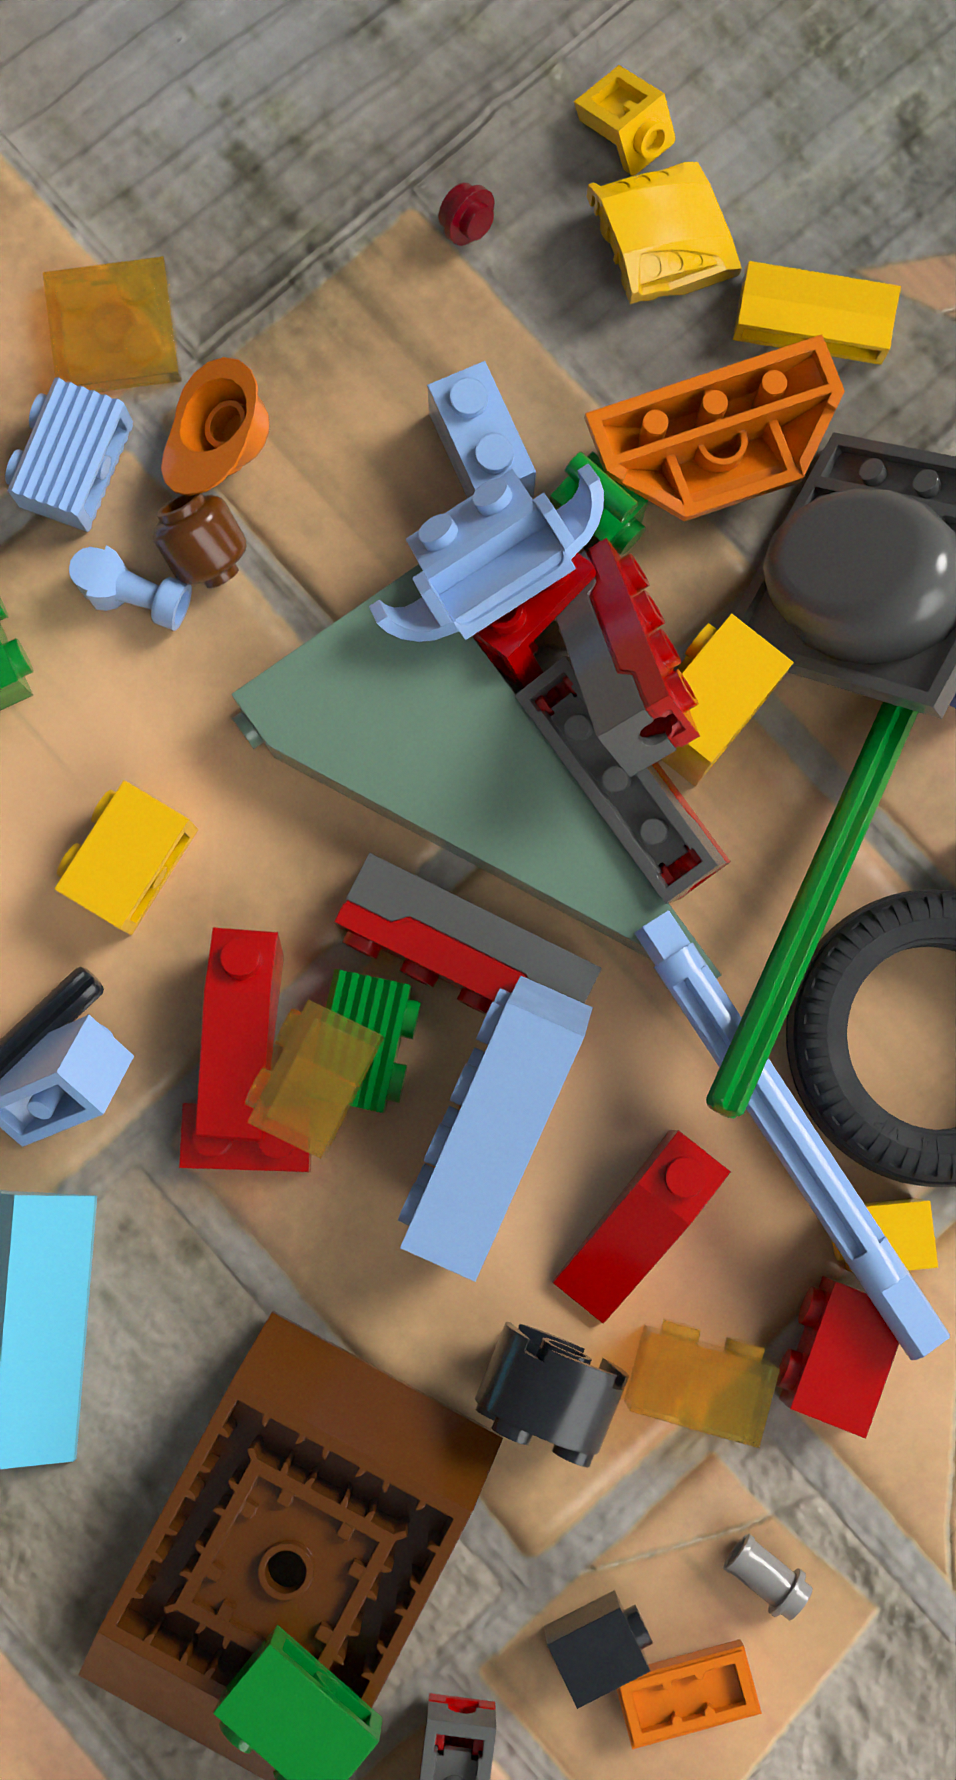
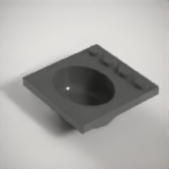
M835 432L832 433L784 523L772 536L767 554L733 614L794 662L787 671L788 673L939 719L943 718L956 694V456Z

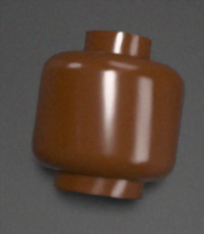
M202 493L192 496L181 494L166 503L157 512V517L160 521L154 528V543L176 579L188 585L204 582L207 588H215L228 582L238 573L239 568L236 563L246 551V538L226 502L221 497L215 495L204 496Z

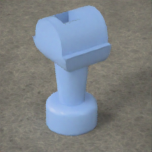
M107 545L104 550L95 547L83 548L75 553L70 561L69 573L71 579L95 609L108 611L117 609L124 603L151 609L153 623L176 631L184 620L191 600V584H185L172 577H167L160 585L128 571L117 552Z

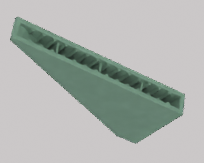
M419 564L231 694L241 710L232 719L253 749L264 743L274 758L649 959L651 958L634 933L669 910L689 942H693L715 978L717 979L721 976L718 969L670 904H665L475 639L471 636L465 640L460 632H456L434 641L416 642L393 636L376 623L369 606L380 599L385 605L395 608L405 607L422 597L412 579L423 571Z

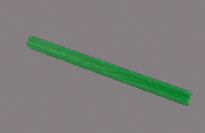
M882 702L706 1097L707 1106L724 1117L734 1119L737 1116H741L748 1106L919 712L887 702Z

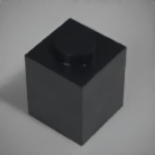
M615 1590L544 1626L547 1646L577 1709L650 1672L643 1649L653 1644V1640L637 1606L633 1605L624 1610Z

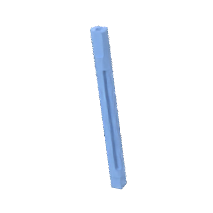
M668 910L641 927L634 934L655 964L654 969L720 1068L742 1017L693 942H689ZM768 1058L746 1108L908 1358L913 1361L925 1357L950 1338L949 1332Z

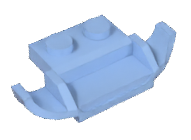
M589 463L577 470L580 478L578 490L572 499L557 510L544 492L532 499L513 469L499 478L483 483L472 496L446 513L431 517L417 532L406 538L408 545L423 570L412 578L422 597L405 607L395 608L385 605L380 599L369 606L376 623L387 633L404 640L416 642L434 641L456 632H460L466 640L576 569L571 559L590 541L599 525L604 508V491L600 478Z

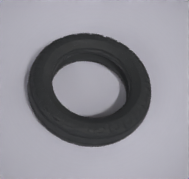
M939 889L913 890L883 897L857 909L837 923L819 941L787 1014V1057L794 1085L808 1114L821 1132L845 1155L868 1170L898 1182L924 1187H956V1127L941 1130L921 1128L906 1123L888 1113L874 1101L861 1084L852 1065L848 1049L847 1028L853 1000L864 980L881 962L897 952L912 948L934 947L956 952V891Z

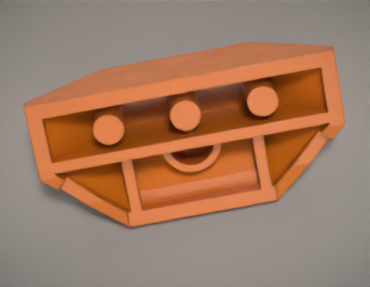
M821 334L587 412L584 419L604 472L614 481L685 522L802 482L845 390Z

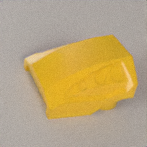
M683 162L660 171L647 172L603 186L594 182L588 184L586 197L590 207L594 206L595 215L600 217L601 234L613 249V260L615 265L619 264L621 269L622 286L626 291L630 304L639 301H651L662 296L685 295L740 275L742 267L733 238L712 187L698 162Z

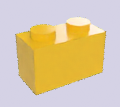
M123 780L116 792L112 789L107 791L96 805L91 817V821L95 826L82 845L74 844L64 855L57 869V876L61 879L54 889L132 936L199 829L187 817Z

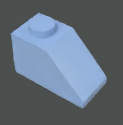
M89 1014L49 1032L0 1079V1128L23 1147L103 1115L134 1055L114 1038L108 1028L99 1024Z

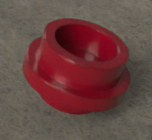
M460 183L453 187L443 199L438 213V220L440 225L444 227L446 237L458 246L467 245L472 241L481 239L489 231L494 220V196L482 185L472 186L469 183Z

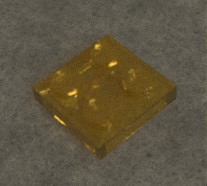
M164 256L43 272L55 378L59 377L65 382H72L77 386H83L88 390H95L96 392L182 381L168 267Z

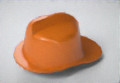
M222 357L207 362L193 373L182 389L161 464L164 482L177 494L192 496L209 491L223 482L228 475L240 471L243 466L255 459L265 446L269 434V415L263 401L258 396V384L252 370L239 359Z

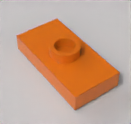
M741 1639L648 1664L650 1668L649 1673L616 1689L632 1750L762 1714Z

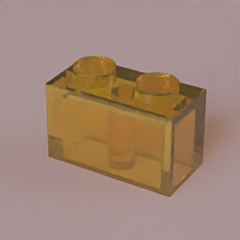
M309 999L302 1012L292 1008L283 1022L275 1044L284 1049L273 1071L262 1068L246 1098L245 1104L254 1108L247 1123L320 1159L325 1158L384 1037Z
M663 1318L661 1329L644 1324L624 1399L629 1411L760 1449L780 1370L770 1360L763 1358L765 1348L728 1336L726 1337L724 1347L699 1340L701 1329L671 1319Z

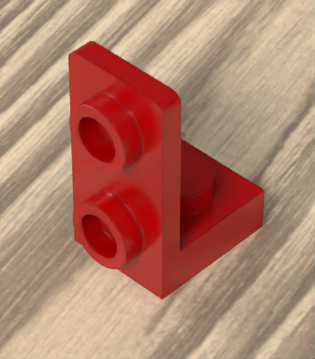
M579 553L571 559L576 567L575 570L472 636L497 671L521 690L543 673L534 657V654L539 650L534 640L597 574L593 563Z

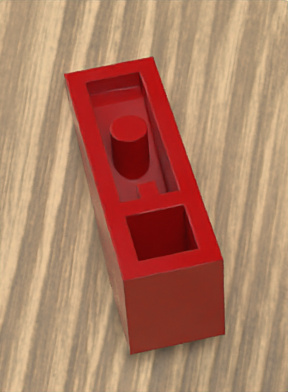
M213 927L204 988L195 1132L197 1137L262 1142L284 954L278 932Z
M669 1130L552 1283L604 1324L691 1225L731 1171L679 1130Z

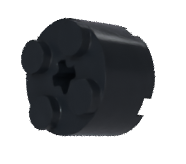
M506 1322L475 1396V1401L478 1403L475 1410L494 1421L491 1429L499 1435L523 1445H529L532 1436H536L553 1443L552 1452L573 1464L588 1468L594 1455L598 1454L629 1379V1374L602 1358L599 1368L591 1366L592 1359L584 1354V1348L542 1330L519 1324V1327L516 1328L511 1322Z

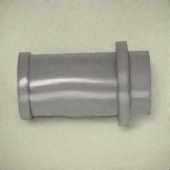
M750 1534L743 1536L724 1563V1570L728 1573L731 1572L769 1604L768 1612L773 1617L783 1615L789 1621L794 1619L804 1608L812 1594L813 1588L805 1582L806 1573L799 1568L794 1571L789 1569L756 1542L755 1538Z

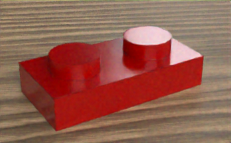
M183 1103L179 1168L311 1172L314 1107L266 1106L262 1142L197 1137L195 1134L197 1103Z

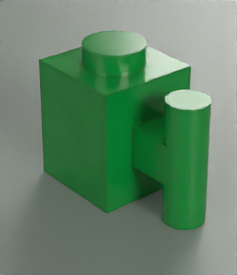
M592 451L586 456L579 452L564 470L569 476L550 495L549 500L557 510L572 499L579 487L580 478L577 470L589 463L600 478L604 491V508L596 531L583 549L588 552L590 551L589 548L607 537L617 553L622 556L634 546L646 530V527L641 522L644 518L648 500L611 479L604 472L599 456Z

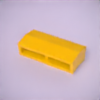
M749 261L745 267L733 340L782 348L822 334L831 357L882 365L891 347L901 286Z

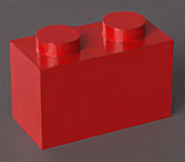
M823 1276L819 1288L811 1286L802 1302L798 1323L805 1327L797 1350L789 1348L780 1363L776 1377V1386L782 1388L779 1399L794 1411L866 1439L899 1342L866 1292Z

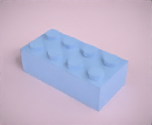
M520 976L512 993L501 988L499 989L476 1040L487 1044L488 1047L485 1052L474 1047L449 1100L460 1105L461 1109L448 1107L423 1160L434 1165L435 1168L425 1163L423 1164L399 1215L398 1221L409 1225L401 1244V1249L476 1282L585 1037L593 1007L523 976Z

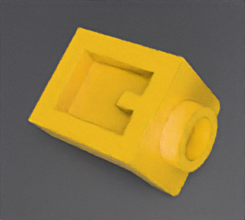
M621 65L615 67L574 101L579 121L617 146L623 170L632 176L638 174L671 147L676 140L665 93Z

